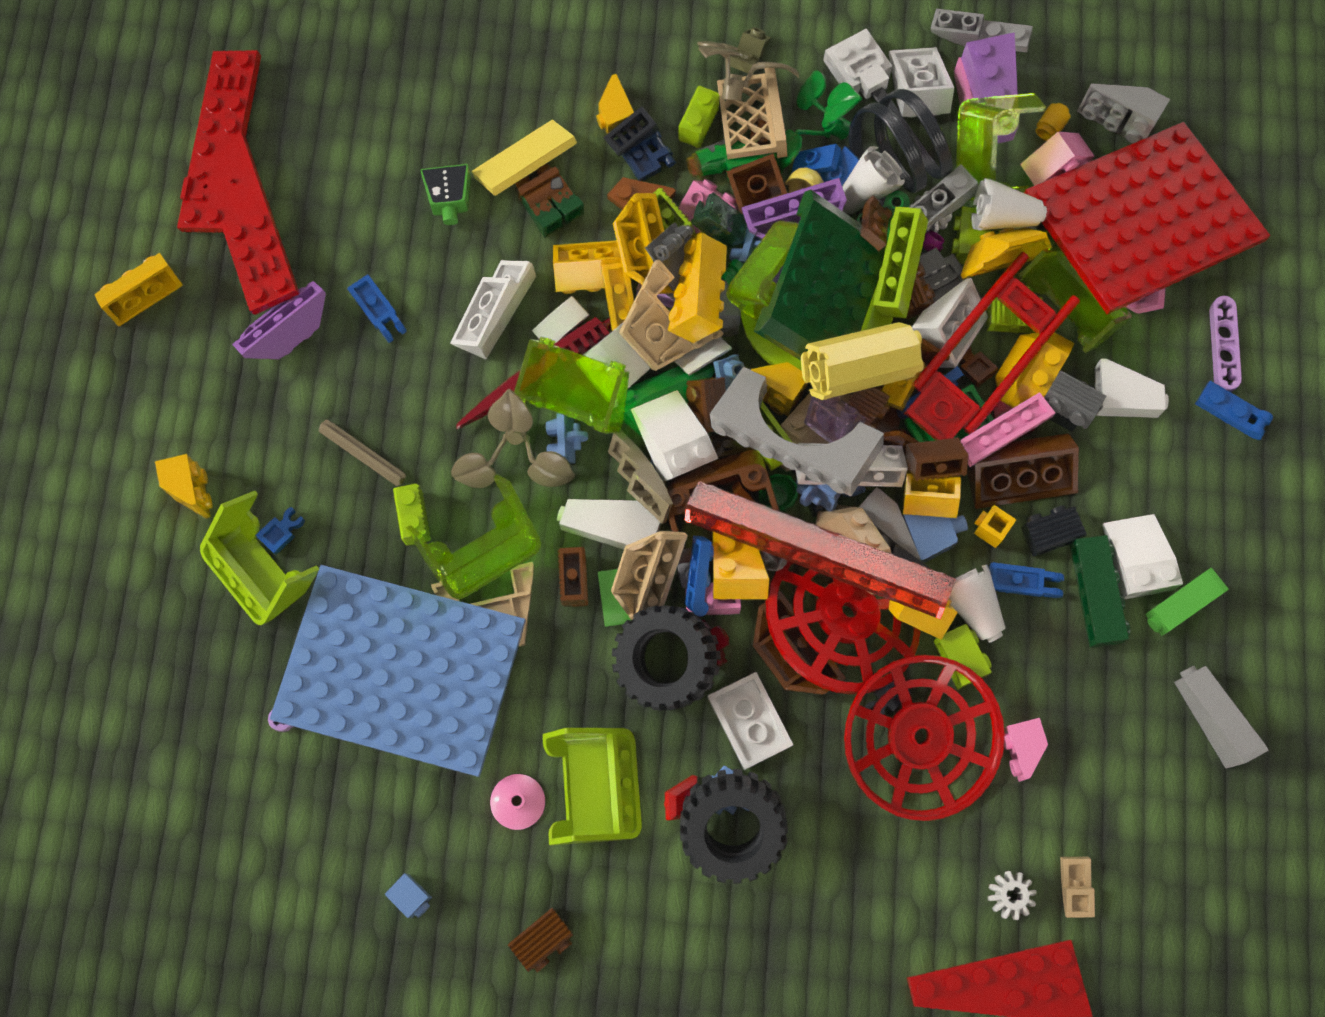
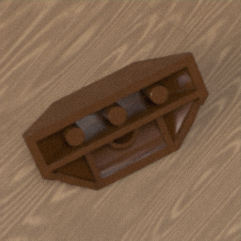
M781 591L778 592L777 596L779 620L795 616L794 608ZM766 602L760 605L753 647L782 687L788 691L820 695L829 692L830 690L823 689L806 680L785 661L775 646L769 632L766 619ZM799 627L784 630L783 633L792 649L805 663L812 666L819 653L806 641ZM831 660L827 661L821 671L822 674L836 680L844 681L846 679L837 665Z

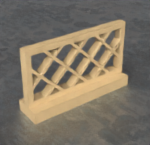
M765 68L764 74L752 75L748 87L751 84L761 83L762 86L756 92L743 87L742 93L751 96L745 103L743 101L722 99L724 80H717L727 159L777 152L778 158L788 157L775 68ZM756 100L764 103L759 110L751 106ZM732 103L740 107L735 113L726 110ZM745 111L753 114L748 121L740 117ZM759 118L767 122L762 128L754 125ZM734 122L742 125L737 132L729 128ZM748 129L756 133L751 140L742 136ZM761 137H764L767 140H769L771 144L760 146L756 142ZM737 140L745 144L741 149L731 150V146Z

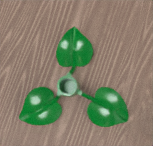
M815 70L806 79L798 92L797 105L800 109L807 110L814 104L824 113L822 121L824 131L797 129L794 132L790 129L786 130L788 157L778 158L777 152H775L781 174L800 152L802 147L801 134L818 135L826 138L833 135L840 140L845 139L849 135L851 122L842 117L863 100L850 84L843 82L836 86L829 95L828 106L825 108L817 100L826 89L825 76L820 71Z

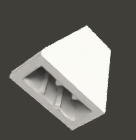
M1100 359L1094 367L1095 389L1106 395L1096 416L1158 418L1167 409L1169 398L1165 394L1163 384L1108 359Z

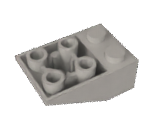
M1091 83L1077 112L1081 113L1085 118L1103 125L1107 130L1125 137L1129 142L1135 143L1148 137L1170 99L1148 87Z

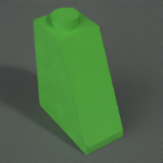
M1209 568L1145 614L1148 618L1147 622L1155 632H1159L1162 636L1228 590V587L1215 571Z

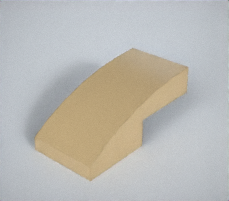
M1060 857L1065 916L1067 918L1095 917L1094 888L1091 887V858Z

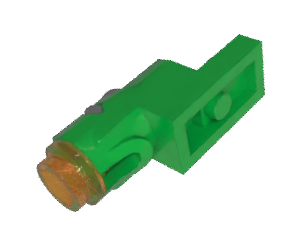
M725 139L695 151V153L691 154V157L686 158L691 177L697 176L699 178L706 175L720 174L725 171L729 181L726 171L770 154H774L776 159V153L727 159ZM737 140L731 146V150L741 149L745 144Z

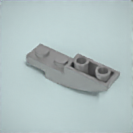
M936 9L931 32L964 47L967 42L1015 32V50L1027 52L1033 26L984 20V14Z

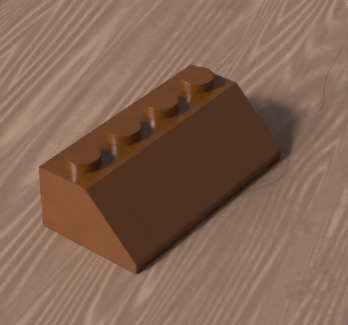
M1068 433L1021 440L1007 444L971 467L968 465L967 475L974 507L979 509L992 507L993 505L998 506L1078 493L1079 447Z

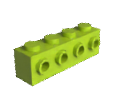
M895 207L894 216L890 223L888 242L885 245L884 260L879 271L877 291L873 298V306L882 316L907 317L928 219L921 208Z

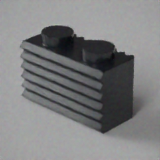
M1062 505L1050 511L1051 514L1042 517L1041 514H1036L1026 519L1027 523L1022 526L1021 530L1033 557L1070 545L1074 540L1087 536L1075 506L1066 509V506Z

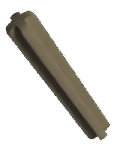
M325 420L320 424L319 432L395 486H400L405 481L406 474L330 420Z

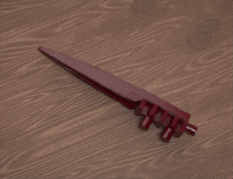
M595 317L550 346L546 352L525 365L480 401L457 423L456 429L463 428L487 416L492 404L506 390L511 389L520 397L548 378L559 374L562 365L567 370L570 369L571 363L576 362L610 334L608 332L612 328L610 317L603 322Z

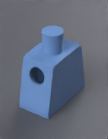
M902 515L920 556L919 560L923 563L955 547L958 543L956 534L968 530L967 522L963 515L952 519L934 516Z

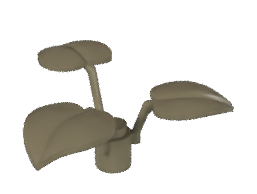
M712 41L697 42L699 51L705 58L715 54H721L725 58L726 78L724 79L722 99L741 101L743 87L748 88L749 81L757 69H784L799 78V72L789 65L778 62H757L752 65L747 77L742 81V75L730 74V55H741V53L736 52L738 51L737 47Z
M511 389L506 390L492 404L488 412L490 424L497 430L505 432L491 459L486 462L482 454L468 453L455 462L451 471V475L455 480L469 487L484 488L491 485L496 477V472L491 465H493L506 441L513 445L525 442L528 458L532 463L527 473L537 484L546 487H556L570 482L575 477V473L572 471L567 459L557 452L545 451L538 454L536 459L533 457L530 436L527 435V431L532 426L533 417L526 404Z

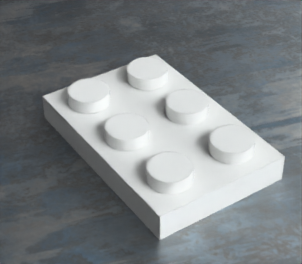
M757 672L708 695V699L744 770L793 746Z

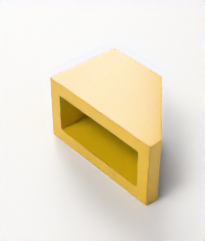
M617 74L611 76L598 104L599 114L596 115L600 129L605 128L607 134L634 113Z

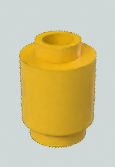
M1061 103L1050 104L1037 123V135L1043 140L1048 141L1057 132H1061L1071 118L1069 109Z

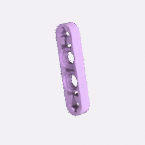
M1220 296L1212 303L1209 310L1214 383L1232 392L1240 385L1242 379L1237 306L1232 298ZM1221 304L1224 309H1228L1224 314V320H1220L1223 317V310L1218 309ZM1219 327L1228 328L1231 336L1223 338L1218 332ZM1224 350L1230 352L1232 361L1225 362L1222 360L1220 352ZM1227 373L1228 379L1233 380V382L1230 385H1228V382L1226 380H1223Z

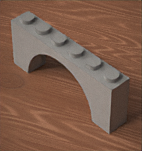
M743 367L710 413L711 426L714 431L722 436L727 435L735 439L744 447L750 446L758 450L766 458H774L782 462L788 469H796L806 474L809 479L815 482L821 481L829 485L837 493H845L852 496L882 450L884 433L859 422L843 438L824 445L806 446L784 440L766 425L760 413L761 403L767 393L766 377Z

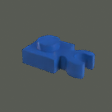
M292 507L284 512L283 520L279 521L274 517L256 534L275 555L295 538L290 531L302 527L305 523L301 516L296 521H291V516L296 513Z

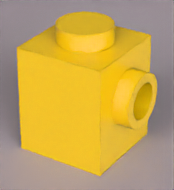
M993 505L988 513L982 511L974 524L978 528L974 534L996 548L1003 541L1016 519Z

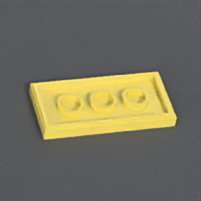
M551 120L471 172L477 181L496 196L576 145L577 142L571 133L554 120Z

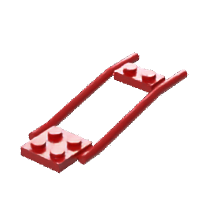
M1023 251L989 289L912 383V386L921 393L904 414L935 440L952 439L961 428L969 435L975 432L1049 338L1080 303L1079 298L1072 295L1056 314L1051 307L1017 278L1015 279L1016 273L1030 258ZM997 297V300L1036 333L1038 332L1039 336L984 405L979 408V405L943 374L937 372V370Z

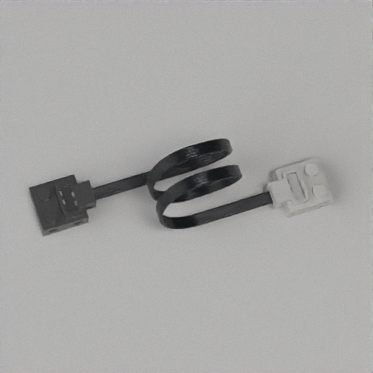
M867 29L825 50L823 61L839 84L846 82L857 93L860 90L866 99L873 96L877 103H871L859 109L854 114L850 123L849 147L859 159L864 153L861 141L862 121L866 112H871L875 114L874 132L878 149L881 154L886 151L898 163L903 172L900 178L901 180L905 179L902 187L908 192L916 193L924 189L927 185V173L939 180L952 172L953 158L948 142L927 105L915 93L907 89H897L889 94L884 90L888 85L892 65ZM892 98L905 102L917 115L935 147L940 166L928 154L904 117H902ZM887 126L902 148L914 179L898 160L889 140ZM886 196L879 199L881 206L884 205ZM922 246L919 261L926 272V275L923 276L926 284H930L935 293V297L932 298L933 302H936L965 280L961 277L963 268L953 254L943 258L937 248L926 252Z

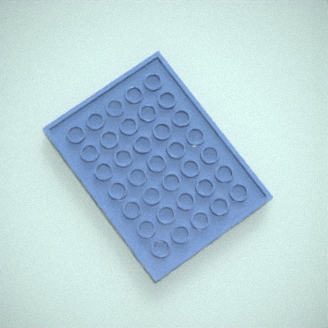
M320 565V570L318 571L270 720L480 777L526 620L517 616Z

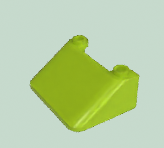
M563 728L543 734V746L546 753L551 757H562L566 805V820L556 821L549 829V845L636 838L641 832L642 822L636 743L632 732L626 728Z

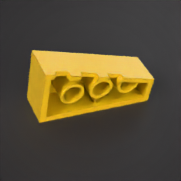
M704 233L689 239L685 244V256L679 269V283L674 291L675 301L669 314L670 323L668 331L692 343L723 328V320L719 318V312L721 313L724 310V302L720 300V294L725 290V282L721 280V276L726 271L727 246Z
M713 496V599H767L769 577L742 502L736 496Z

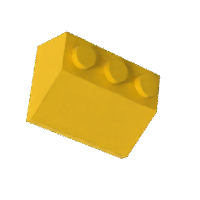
M617 240L553 245L556 292L565 294L574 293L576 290L596 292L601 290V288H605L601 266L622 262Z
M158 253L155 256L148 257L143 264L135 269L126 271L121 278L113 283L104 285L94 295L100 307L119 327L183 286V284L163 256Z

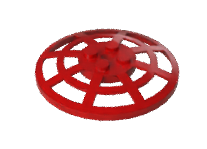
M819 542L806 545L792 553L787 559L786 565L774 573L769 584L768 598L766 599V619L775 646L785 661L797 673L823 689L836 693L857 694L866 681L873 676L871 663L883 658L893 647L904 657L915 656L920 638V630L913 627V641L909 648L898 638L901 629L900 620L893 615L892 632L879 623L881 617L880 610H887L889 608L891 589L885 591L888 598L876 599L874 594L872 595L866 591V588L856 585L848 579H844V576L838 572ZM819 549L825 560L813 566L803 577L788 571L789 567L798 558L812 550ZM825 569H829L834 580L826 588L810 581L817 573ZM784 580L797 586L793 600L795 616L779 620L777 596L780 583ZM805 590L818 596L815 611L807 613L803 611ZM842 607H850L854 613V616H846L842 610ZM814 622L820 624L821 628L829 636L825 644H822L814 636L808 624ZM799 627L806 641L819 653L812 666L805 663L792 649L783 633L784 630ZM875 632L887 642L881 649L869 654L865 640ZM838 642L855 644L858 657L839 654L834 649ZM828 660L843 665L860 666L863 682L853 683L827 677L821 671ZM910 664L902 666V672H904ZM889 673L876 681L867 693L882 689L892 683V674Z
M908 656L893 661L879 669L857 693L845 724V754L857 785L879 807L896 816L910 820L929 821L942 819L970 806L984 793L992 782L1003 755L1005 739L1004 722L999 704L992 690L973 670L957 661L941 656ZM914 663H934L944 666L937 681L923 678L905 681L901 667ZM891 671L895 686L880 697L872 710L859 705L870 687L883 675ZM954 671L959 672L972 682L985 702L969 707L963 697L947 685ZM913 687L933 688L926 703H913L908 689ZM945 693L953 699L961 711L947 716L945 712L938 708L937 705L942 694ZM898 694L902 708L893 718L881 714L880 711L885 704ZM986 713L990 714L993 734L989 757L974 752L976 741L974 718ZM855 715L868 720L865 736L868 754L857 761L854 760L851 743L852 724ZM965 721L966 744L965 747L953 743V726ZM875 724L888 728V744L875 750L874 727ZM924 728L927 737L922 743H917L915 733L917 730ZM949 753L960 757L956 766L943 777L938 764ZM893 754L902 762L898 778L887 772L880 760ZM969 761L985 767L972 788L963 796L954 800L947 785L951 784L962 774ZM873 765L878 774L895 787L891 803L883 800L871 790L860 774L861 771ZM913 768L927 769L933 781L926 784L908 783ZM937 790L944 806L928 810L902 808L905 791L910 793H928Z

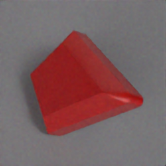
M691 775L665 792L664 807L666 820L680 819L685 797L690 796V789L697 783L698 776Z

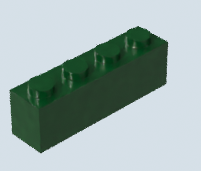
M1108 535L1074 540L1069 546L1089 646L1093 648L1122 644L1129 640L1128 636L1131 631L1128 620L1124 618L1125 600L1123 595L1119 593L1118 584L1120 576L1118 569L1114 568L1113 544L1109 543Z

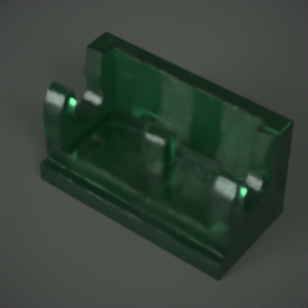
M715 193L708 195L705 206L701 200L698 202L694 217L691 219L692 225L709 237L726 245L727 248L744 241L747 228L744 215Z

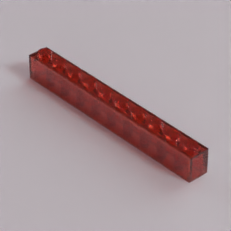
M700 481L686 504L684 521L940 620L956 582L955 578L944 573L926 568L915 562H910L892 553L884 552L866 543L855 541L839 533H834L813 523L805 522L789 514L776 511L763 504L755 503Z

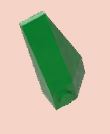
M709 363L689 376L678 366L631 386L612 402L624 423L642 437L632 414V408L678 390L688 405L689 400L686 396L687 381L711 378L715 373V368Z

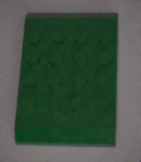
M812 190L804 192L796 214L801 219L769 306L762 308L754 329L755 333L801 360L802 353L808 351L805 347L809 343L861 331L879 280V271L885 255V246L878 251L860 235L861 224Z

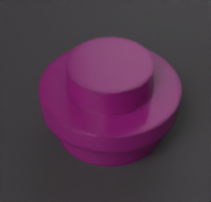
M928 230L925 233L923 247L928 252L934 248L941 252L945 240L938 233Z

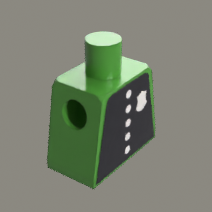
M468 164L421 169V175L433 215H442L445 225L457 224V213L467 212L469 208L471 175Z

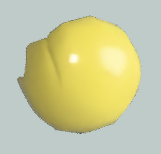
M806 167L795 170L788 177L785 185H789V193L824 183L817 171Z

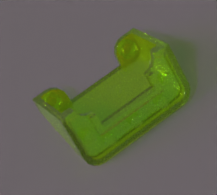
M540 336L539 340L530 339L514 393L525 404L526 401H529V403L536 405L538 408H547L586 422L588 426H594V430L605 434L620 433L624 421L630 374L629 371L625 370L626 365L616 361H611L610 364L555 346V340Z

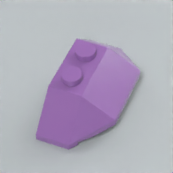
M837 178L742 207L749 232L780 251L789 249L801 219L796 214L804 192L812 190L843 211L847 199L840 179Z
M314 281L308 283L307 287L298 289L299 295L272 307L248 326L240 338L233 343V346L244 358L281 359L283 356L288 355L294 347L311 337L313 332L320 327L326 296L324 290Z

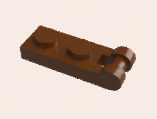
M873 195L864 204L860 235L880 251L887 244L888 222L893 212L888 207L884 208L879 204L880 200Z

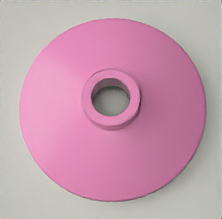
M514 774L507 776L495 786L492 792L491 810L495 819L509 829L521 830L534 825L543 814L545 808L543 789L536 780L527 775ZM515 796H520L522 798L521 805L514 806L512 799Z

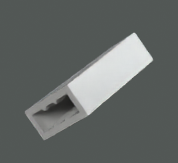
M568 499L566 506L560 507L557 521H560L561 530L624 549L626 545L659 532L662 524L638 501Z

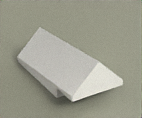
M501 260L493 277H483L456 330L451 344L487 359L536 278L533 264L529 261Z

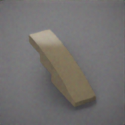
M622 430L615 432L608 453L620 463L617 472L629 482L627 491L659 522L665 523L673 502L663 481L639 447Z

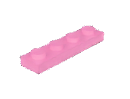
M1040 392L960 440L968 452L969 467L1054 416L1055 411Z

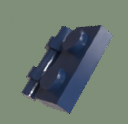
M637 129L632 130L635 135L638 133ZM659 131L622 155L639 181H645L661 172L660 161L665 162L668 168L676 164L672 157L673 152L668 146L664 145ZM628 133L624 135L628 141L631 139ZM620 138L615 140L620 147L624 145ZM653 144L657 151L652 153L647 145Z

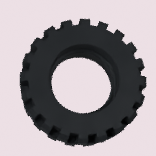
M652 606L648 607L645 611L635 613L633 615L634 619L627 620L622 625L624 631L617 633L615 638L618 646L617 648H612V656L616 657L617 663L612 664L613 673H619L620 678L616 681L620 687L627 689L625 694L630 699H636L639 705L651 707L652 710H673L692 705L694 701H698L705 696L704 692L712 688L715 683L713 677L719 673L720 667L717 666V659H721L720 651L716 650L715 644L719 643L716 635L711 634L710 630L712 628L707 622H703L701 617L682 607ZM661 632H671L678 635L684 641L688 650V666L684 675L678 681L670 684L656 681L648 672L645 663V652L648 643L656 634Z
M734 769L733 774H726V770L717 771V777L712 778L709 774L702 778V785L696 783L690 789V796L685 797L683 810L680 815V840L683 842L682 848L685 855L690 856V863L695 869L701 866L704 876L711 878L712 875L717 876V882L726 883V879H733V884H742L741 879L748 878L751 882L758 879L757 874L759 872L767 874L772 870L771 862L777 864L781 859V850H784L787 844L786 834H788L786 813L784 804L781 803L780 795L776 790H772L771 784L767 780L759 781L758 775L753 772H749L748 776L742 775V769ZM739 806L752 811L759 818L760 829L746 843L726 845L716 841L708 833L707 822L709 818L722 808Z

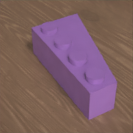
M1015 32L967 42L961 57L988 145L1012 141L1019 127Z

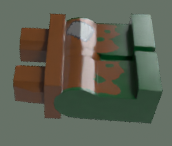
M547 163L534 171L538 177L530 180L526 176L515 183L518 189L519 200L544 238L562 228L563 222L567 225L584 214V203L578 196L576 197L556 166L551 168Z

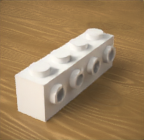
M798 443L799 445L806 446L824 445L819 443ZM883 445L882 450L858 486L902 487L908 469L902 446ZM796 470L798 484L825 485L821 481L815 482L809 479L806 474Z

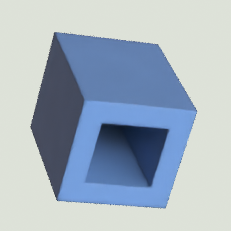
M406 873L385 893L407 918H413L414 916L419 918L430 907L428 901L432 898Z

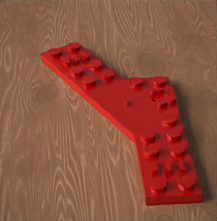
M257 50L213 51L188 176L183 181L180 199L183 201L177 228L181 232L224 233L249 310L253 315H257L300 294L246 139L261 54Z

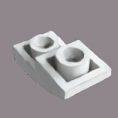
M571 296L532 331L549 348L564 338L569 332L576 329L589 314Z

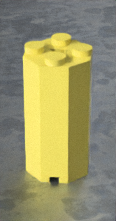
M898 322L809 343L805 347L808 351L803 352L801 355L802 377L805 383H811L813 389H809L811 395L821 400L912 378L917 372H921L924 367L921 358V334L918 330L913 331L910 325Z

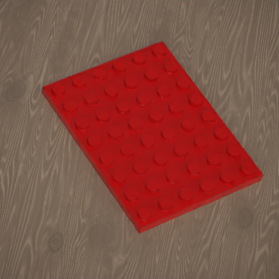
M1184 122L1030 187L1024 192L1043 201L1044 206L1047 208V213L1042 224L1107 315L1261 244L1270 237V234Z

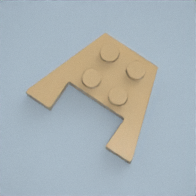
M656 260L653 263L619 331V334L655 371L683 357L684 354L704 346L707 342L720 338L724 334L719 329L692 343L668 331L670 311L657 298V295L675 277L660 260Z
M533 562L509 567L514 594L471 603V605L524 618L526 623L519 647L525 646L534 574ZM455 579L431 585L432 590L437 596L460 601Z

